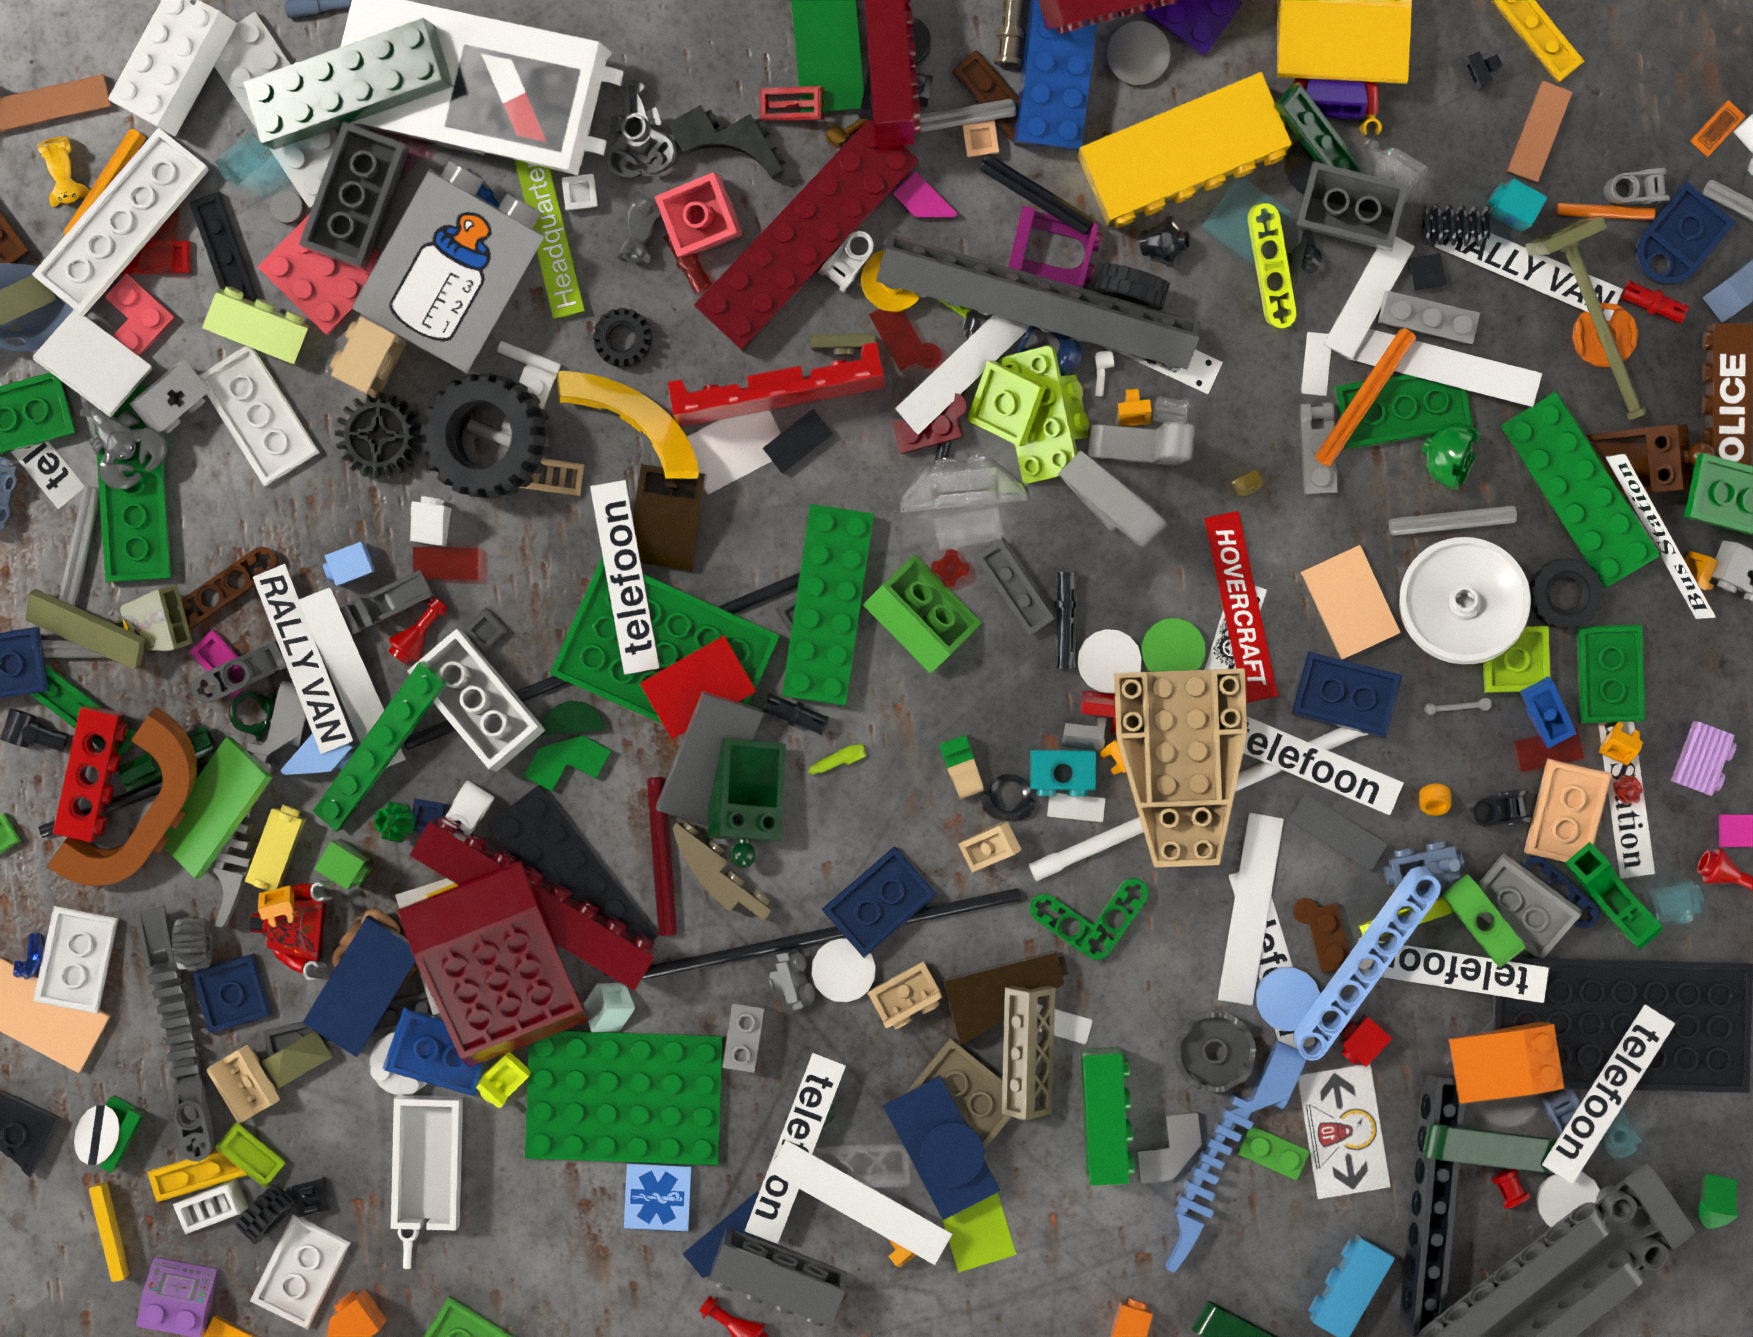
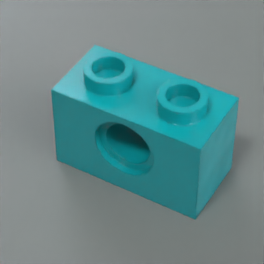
M1030 750L1029 788L1037 789L1036 795L1056 796V790H1069V796H1088V790H1096V751ZM1059 764H1067L1071 768V777L1066 782H1058L1054 778V769Z

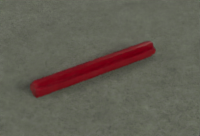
M661 776L647 778L646 782L659 936H673L677 934L669 816L667 813L657 811L655 807L666 779Z

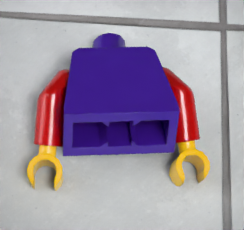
M1295 78L1292 83L1301 84L1326 118L1361 119L1363 121L1360 123L1359 129L1364 136L1367 135L1366 126L1369 122L1375 124V135L1381 132L1382 125L1375 117V114L1379 113L1378 86L1375 82Z

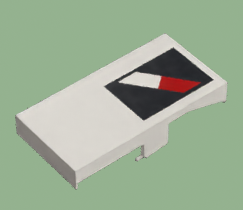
M352 0L341 47L417 19L425 18L436 27L453 87L349 124L436 143V146L480 156L489 153L577 176L585 151L604 156L607 141L588 135L601 81L620 86L624 72L605 66L606 60L611 56L612 52L600 42L406 0Z

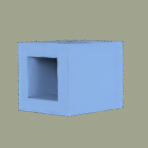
M359 542L324 555L327 563L323 564L324 572L328 581H334L336 586H343L376 573L365 542Z

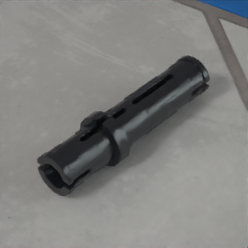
M1057 572L1058 592L1057 601H1054V607H1057L1056 669H1077L1076 616L1077 608H1080V601H1077L1078 572Z

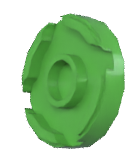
M1179 618L1163 619L1155 623L1145 633L1141 644V657L1150 672L1199 670L1205 657V641L1200 631L1190 622Z

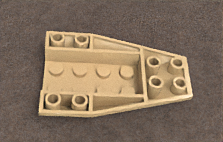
M1245 668L1114 673L1116 738L1153 866L1220 865L1247 737Z

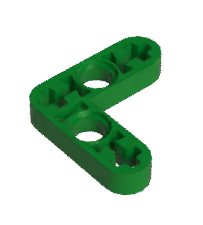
M1130 877L1125 879L1093 924L1047 893L1035 895L1029 904V911L1037 922L1093 960H1100L1111 952L1148 898V888L1138 878ZM1136 884H1139L1141 886L1139 892L1142 896L1140 899L1135 897L1131 899L1128 906L1134 907V909L1129 913L1123 906L1116 904L1115 901L1120 897L1124 902L1128 896V892L1125 890L1128 885L1134 887ZM1046 900L1051 901L1049 907L1057 914L1059 908L1065 910L1058 917L1055 927L1049 924L1053 920L1051 916L1046 913L1042 916L1037 915L1038 908L1035 905L1038 901L1042 903ZM1113 909L1120 910L1124 915L1123 924L1117 928L1110 927L1106 922L1107 913ZM1068 917H1073L1079 922V930L1072 936L1065 935L1061 930L1062 921ZM1099 924H1102L1108 932L1115 934V936L1110 940L1106 935L1102 941L1105 949L1102 952L1096 950L1093 954L1090 952L1091 945L1088 941L1091 938L1094 940L1099 938L1102 931L1096 930Z

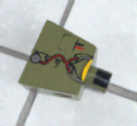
M177 584L154 590L122 605L120 608L122 619H117L113 623L146 638L144 651L174 650L192 644Z

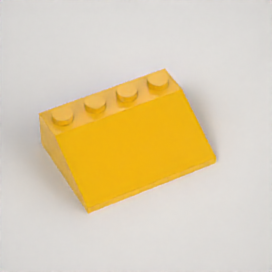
M1277 0V77L1407 84L1412 0Z

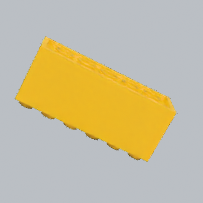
M1262 72L1080 147L1077 157L1106 226L1114 224L1116 229L1134 222L1133 219L1136 218L1135 215L1144 212L1146 216H1150L1163 210L1168 201L1174 199L1176 204L1194 197L1193 194L1199 188L1204 187L1207 192L1223 185L1228 176L1234 174L1235 179L1252 173L1259 163L1264 162L1265 167L1283 160V157L1287 155L1286 151L1291 146V141L1278 111L1274 108L1275 103Z

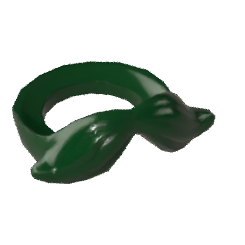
M245 692L233 699L229 707V718L234 728L241 732L255 735L256 740L260 741L270 728V719L273 716L275 707L274 694L270 693L268 696H263L255 692ZM246 699L256 701L267 714L266 721L253 725H244L236 716L238 704Z

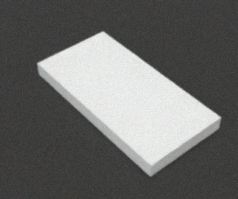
M244 346L198 375L210 390L207 396L265 487L320 453L256 349Z

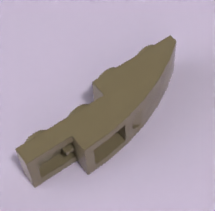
M677 821L672 827L676 842L686 863L702 886L728 911L731 912L737 902H739L764 921L772 911V908L768 906L771 900L757 889L751 893L742 885L745 880L733 871L729 870L727 874L722 871V868L729 860L724 856L727 851L713 840L707 844L698 837L701 831L688 821H685L683 825Z

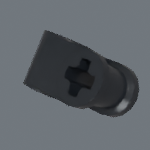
M1528 789L1505 791L1496 795L1474 798L1467 806L1466 814L1468 819L1473 824L1483 827L1531 822L1532 816L1528 815L1525 798L1528 795ZM1487 803L1491 809V814L1488 819L1482 821L1478 818L1477 809L1481 804Z

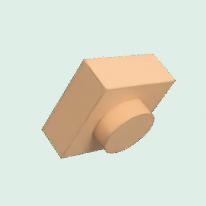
M995 120L962 125L967 158L999 154Z

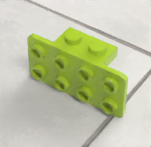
M1044 346L1001 357L998 363L1046 385L1025 446L1015 445L1022 480L1028 484L1059 477L1058 473L1078 454L1075 441L1090 438L1088 430L1090 426L1089 418L1084 411L1082 402L1083 390L1077 379V374L1061 376L1056 350L1053 346Z

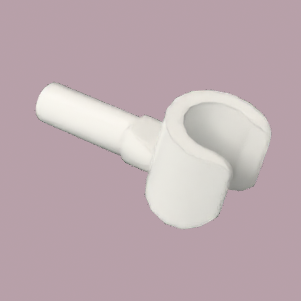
M1110 350L1101 351L1095 355L1094 360L1097 370L1095 396H1103L1105 369L1114 367L1113 353Z
M398 1229V1236L403 1241L404 1269L411 1268L413 1241L416 1240L419 1234L417 1229H413L414 1233L411 1238L404 1237L403 1229Z

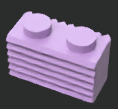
M1693 721L1673 772L1671 782L1713 796L1714 790L1720 791L1725 780V773L1721 772L1726 760L1731 761L1737 744L1733 742L1735 735L1704 723Z

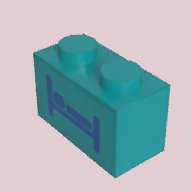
M1513 178L1508 183H1501L1499 187H1496L1487 204L1491 205V216L1521 233L1532 226L1548 197Z

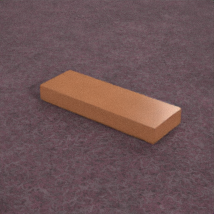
M1543 80L1540 82L1506 173L1535 184L1538 183L1573 92Z

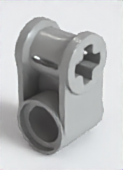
M1667 168L1622 173L1611 178L1604 187L1606 200L1617 206L1657 204L1670 201L1669 195H1666L1664 180ZM1618 181L1626 184L1628 188L1626 197H1621L1617 194L1615 186Z

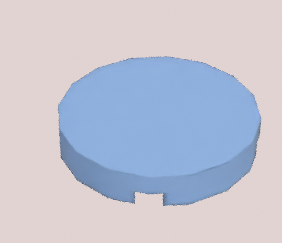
M1279 967L1260 980L1256 990V1007L1260 1016L1271 1027L1281 1031H1295L1320 996V992L1316 982L1305 971L1295 967Z

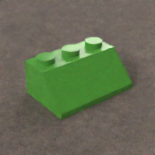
M915 554L863 604L930 674L982 624Z

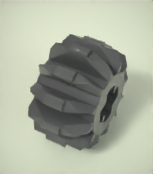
M197 916L177 919L172 929L173 937L171 939L174 961L179 970L187 971L208 968L213 958L212 948L214 947L212 945L211 927L207 919L198 918Z

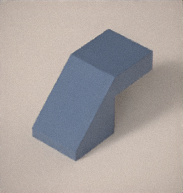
M1753 259L1703 297L1722 323L1753 301Z

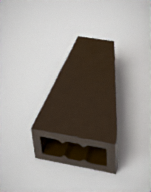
M1053 950L943 979L959 1044L967 1043L1004 1020L1005 987L1018 986L1035 989L1052 986L1057 989L1064 985L1063 976L1068 975L1064 956L1057 957L1056 951Z

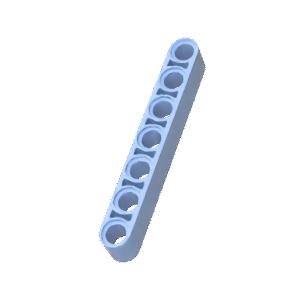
M1415 867L1406 874L1295 1029L1293 1041L1304 1059L1315 1061L1325 1055L1438 898L1440 884L1429 869ZM1429 880V885L1426 889L1422 891L1416 890V886L1420 881ZM1401 907H1411L1410 912L1406 916H1397L1398 910ZM1383 933H1392L1391 938L1387 942H1378L1379 937ZM1373 959L1370 967L1366 969L1359 968L1363 960ZM1354 985V989L1350 994H1340L1344 986ZM1326 1012H1336L1335 1016L1331 1020H1322V1017ZM1307 1038H1317L1316 1043L1312 1046H1303Z

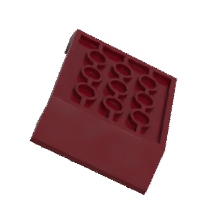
M521 861L397 909L414 959L461 1060L469 1068L590 1020L579 993L575 992L535 901L532 886Z

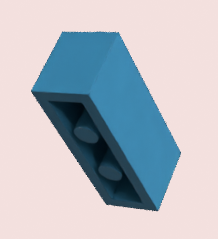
M1357 1234L1354 1240L1349 1239L1341 1252V1256L1344 1257L1338 1268L1333 1267L1325 1280V1284L1328 1285L1322 1296L1316 1295L1309 1307V1312H1311L1309 1318L1311 1321L1336 1337H1350L1395 1259L1390 1252Z

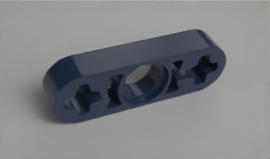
M1528 856L1521 862L1520 865L1529 872L1528 865L1530 863L1534 865L1540 863L1542 866L1539 870L1544 876L1549 878L1551 872L1555 875L1545 884L1552 887L1556 883H1563L1568 890L1566 896L1568 901L1572 902L1576 894L1579 898L1573 902L1581 908L1587 906L1590 908L1587 911L1590 918L1587 921L1580 919L1573 924L1574 926L1585 929L1592 927L1597 922L1599 917L1597 906L1548 861L1539 856Z

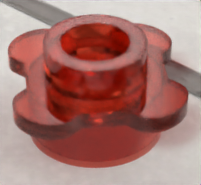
M954 549L947 550L942 559L934 561L931 565L932 572L938 574L943 580V585L948 588L953 587L957 579L961 576H967L970 571L969 565L963 563L958 558V552ZM949 565H952L954 568L951 572L947 570Z

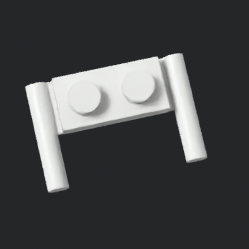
M501 341L497 353L527 364L524 367L519 382L528 387L529 393L536 394L541 401L539 404L540 409H544L562 364ZM506 416L501 430L470 419L466 431L501 445L510 446L511 427Z

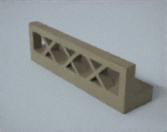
M1018 986L1005 987L1002 1082L1003 1115L1029 1120L1052 1114L1055 987L1044 986L1035 989ZM1043 996V1008L1038 1012V997ZM1042 1029V1039L1037 1044V1034ZM1041 1061V1071L1036 1076V1066ZM1040 1092V1107L1035 1108V1097Z

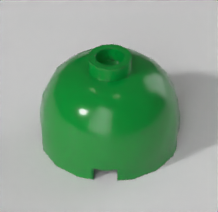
M1458 423L1448 424L1440 428L1434 437L1428 436L1422 448V455L1427 456V471L1436 482L1454 490H1459L1458 484H1464L1476 457V453H1473L1472 444L1473 442L1479 444V429Z

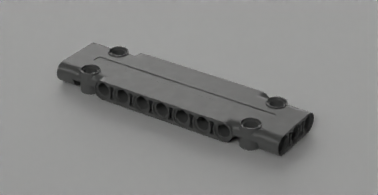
M1644 1163L1618 1185H1608L1598 1192L1595 1203L1587 1202L1581 1204L1425 1326L1418 1334V1337H1576L1635 1291L1644 1281L1642 1272L1646 1269L1656 1271L1663 1268L1668 1261L1669 1251H1674L1696 1232L1657 1173L1647 1163ZM1619 1201V1204L1613 1208L1615 1203Z

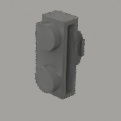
M797 948L777 954L776 958L779 962L776 964L777 970L770 972L769 977L772 992L777 997L785 996L787 1004H791L792 1011L813 1004L815 992L813 986L807 983L804 973L806 968L804 955L798 952Z

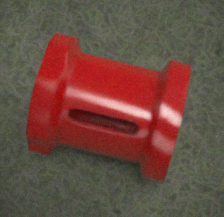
M1508 1168L1491 1177L1492 1183L1497 1185L1504 1199L1502 1204L1505 1209L1522 1204L1531 1197L1528 1191H1524L1517 1176V1169Z

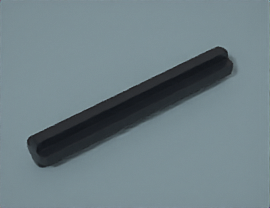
M991 154L986 155L982 160L980 170L1079 233L1085 235L1091 229L1094 221L1092 217Z

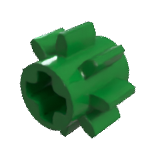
M387 802L386 809L381 808L378 810L374 824L376 830L382 833L381 839L403 842V835L409 836L413 832L415 817L412 812H408V805Z

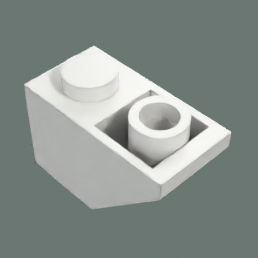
M421 496V502L412 501L410 541L446 546L452 508L444 506L445 500Z

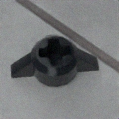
M1303 230L1301 243L1295 246L1291 253H1286L1288 263L1294 269L1292 283L1300 284L1320 267L1322 255L1319 249L1316 248L1310 230Z

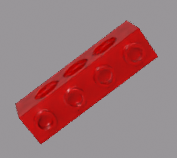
M90 705L80 707L52 834L86 842L95 841L98 839V836L103 835L107 823V817L103 816L105 804H110L114 791V786L110 785L112 773L117 772L120 765L121 755L117 754L119 741L123 742L127 733L128 724L124 722V713ZM96 734L101 735L105 739L106 746L103 751H98L93 746V737ZM88 766L95 767L99 773L96 783L89 781L86 777ZM82 797L87 798L91 802L92 810L89 814L83 813L79 808V801Z

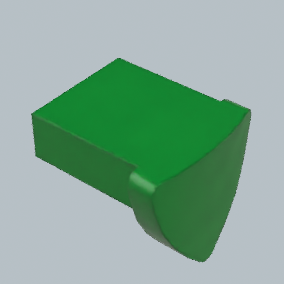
M1708 1173L1705 1174L1702 1179L1699 1218L1706 1228L1713 1229L1724 1226L1738 1217V1209H1736L1738 1180Z

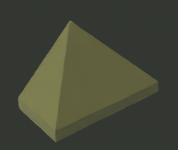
M312 1031L261 1061V1064L275 1088L279 1089L329 1060L333 1055L322 1036L316 1031Z

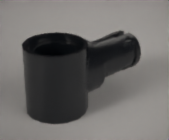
M10 708L0 740L28 748V745L34 746L36 743L63 752L69 734L42 725V722L37 720L38 717L33 714Z

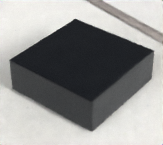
M1441 253L1407 260L1413 292L1446 285Z

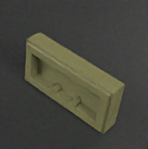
M874 333L812 334L811 350L834 349V355H853V349H862L863 344L876 342Z

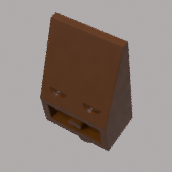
M1685 424L1586 435L1625 496L1627 495L1607 461V456L1625 454L1647 494L1690 489L1692 482L1691 464L1695 466L1697 454L1705 453L1714 456L1713 448L1705 442L1695 443L1689 448L1688 428ZM1662 436H1664L1667 439V445L1665 448H1663L1664 444L1662 442ZM1665 469H1668L1670 471V478L1667 481Z

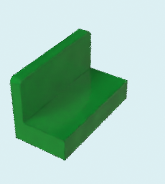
M115 1095L109 1098L106 1106L113 1109L118 1117L120 1128L118 1142L111 1155L100 1165V1168L110 1173L118 1169L146 1114V1111Z

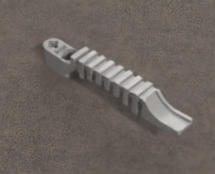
M282 681L280 684L267 742L264 744L251 742L247 745L246 751L254 752L255 754L251 756L267 772H274L276 764L269 763L273 753L286 745L301 747L306 735L308 720L292 682ZM251 808L245 817H254L255 808ZM241 822L215 859L217 861L213 872L218 876L223 889V900L215 923L216 927L223 928L228 925L241 897L247 873L229 869L227 865L231 863L244 867L251 866L253 857L231 853L233 847L242 850L251 849L252 841L237 838L236 834L237 832L245 834L251 832L252 824Z

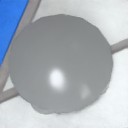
M1143 21L1129 22L1119 27L1110 37L1106 49L1107 63L1113 74L1121 81L1134 87L1149 84L1160 78L1167 69L1171 56L1169 42L1164 33L1155 25Z

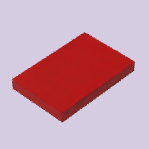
M725 635L639 683L671 739L686 732L702 690L738 702L756 692L755 687Z

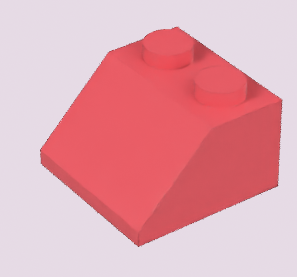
M715 172L654 196L677 257L713 249L744 236L721 175Z

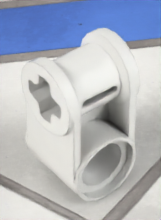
M863 231L851 233L837 251L827 259L818 274L821 276L826 275L840 286L839 291L844 293L860 274L866 261L873 255L875 246L872 238ZM857 238H864L868 241L869 249L863 255H855L851 251V244ZM836 267V268L839 269L842 273H844L846 276L843 277V276L840 275L837 271H835L833 268Z
M467 780L454 799L452 807L446 816L456 822L460 821L462 823L460 828L464 831L463 834L468 836L485 816L495 797Z

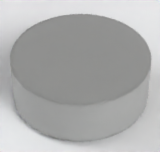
M283 190L272 197L270 211L278 221L290 224L296 222L302 216L303 202L296 193Z

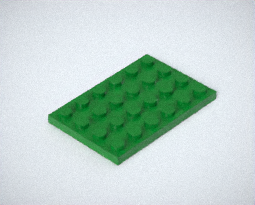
M602 555L549 673L662 724L640 686V682L725 635L756 689L780 634L642 573L659 668L624 674ZM753 694L739 702L749 705Z
M564 1030L529 1044L528 1069L531 1071V1074L527 1080L525 1159L718 1165L723 1035Z

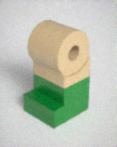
M966 734L940 743L941 753L960 800L984 791Z

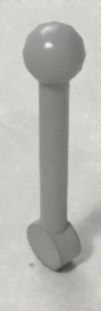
M1481 698L1478 702L1435 705L1428 703L1425 705L1424 711L1430 716L1441 711L1473 708L1486 711L1491 708V701L1488 698Z

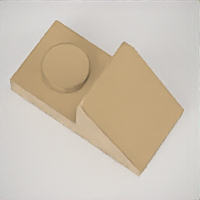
M1008 821L1000 822L958 843L972 872L1022 851Z

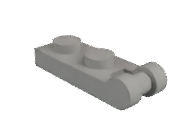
M1333 402L1322 403V406L1311 407L1310 403L1300 404L1304 495L1338 492L1336 459L1329 467L1323 466L1315 459V455L1334 428ZM1323 419V428L1312 429L1311 420Z

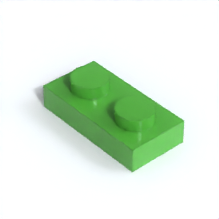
M1252 1125L1251 1130L1247 1129L1237 1152L1242 1157L1296 1181L1310 1153L1308 1149Z

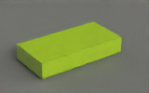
M237 1122L231 1126L214 1147L263 1188L269 1185L286 1164L285 1161Z

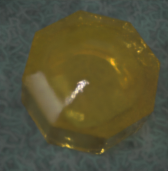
M1256 469L1234 480L1231 485L1237 496H1247L1259 490L1263 486L1264 479L1259 470Z

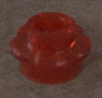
M1624 774L1619 776V780L1613 783L1614 792L1623 804L1628 805L1632 802L1638 803L1640 801L1639 796L1643 789L1636 777Z

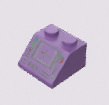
M155 1256L142 1293L136 1326L190 1337H202L208 1326L218 1268Z

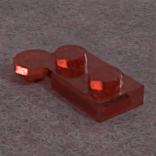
M878 309L869 314L872 323L900 372L916 362L921 367L928 369L939 364L941 360L940 349L933 343H921L904 311L888 312Z

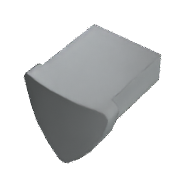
M1097 716L1096 726L1065 723L1062 746L1102 750L1105 745L1107 717Z

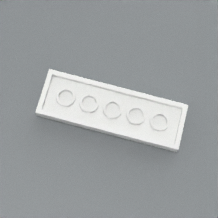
M254 11L237 23L214 67L256 128L243 82L287 67L291 63L258 14ZM335 129L276 150L269 148L310 209H312L338 137Z
M158 128L32 275L80 315L84 316L206 175L209 168Z

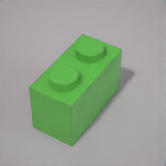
M339 838L330 842L314 870L348 890L365 883L373 870L369 866L373 858Z

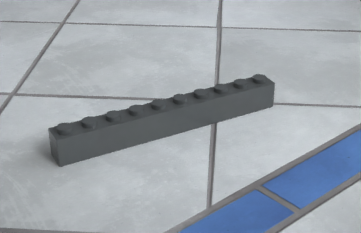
M890 233L876 282L883 283L891 289H905L923 298L933 297L943 300L951 306H964L975 309L983 315L1000 316L1007 318L1015 324H1028L1038 327L1046 333L1056 332L1067 335L1078 342L1088 341L1101 345L1104 349L1110 351L1119 350L1130 353L1138 359H1151L1162 362L1170 368L1188 370L1200 334V322Z

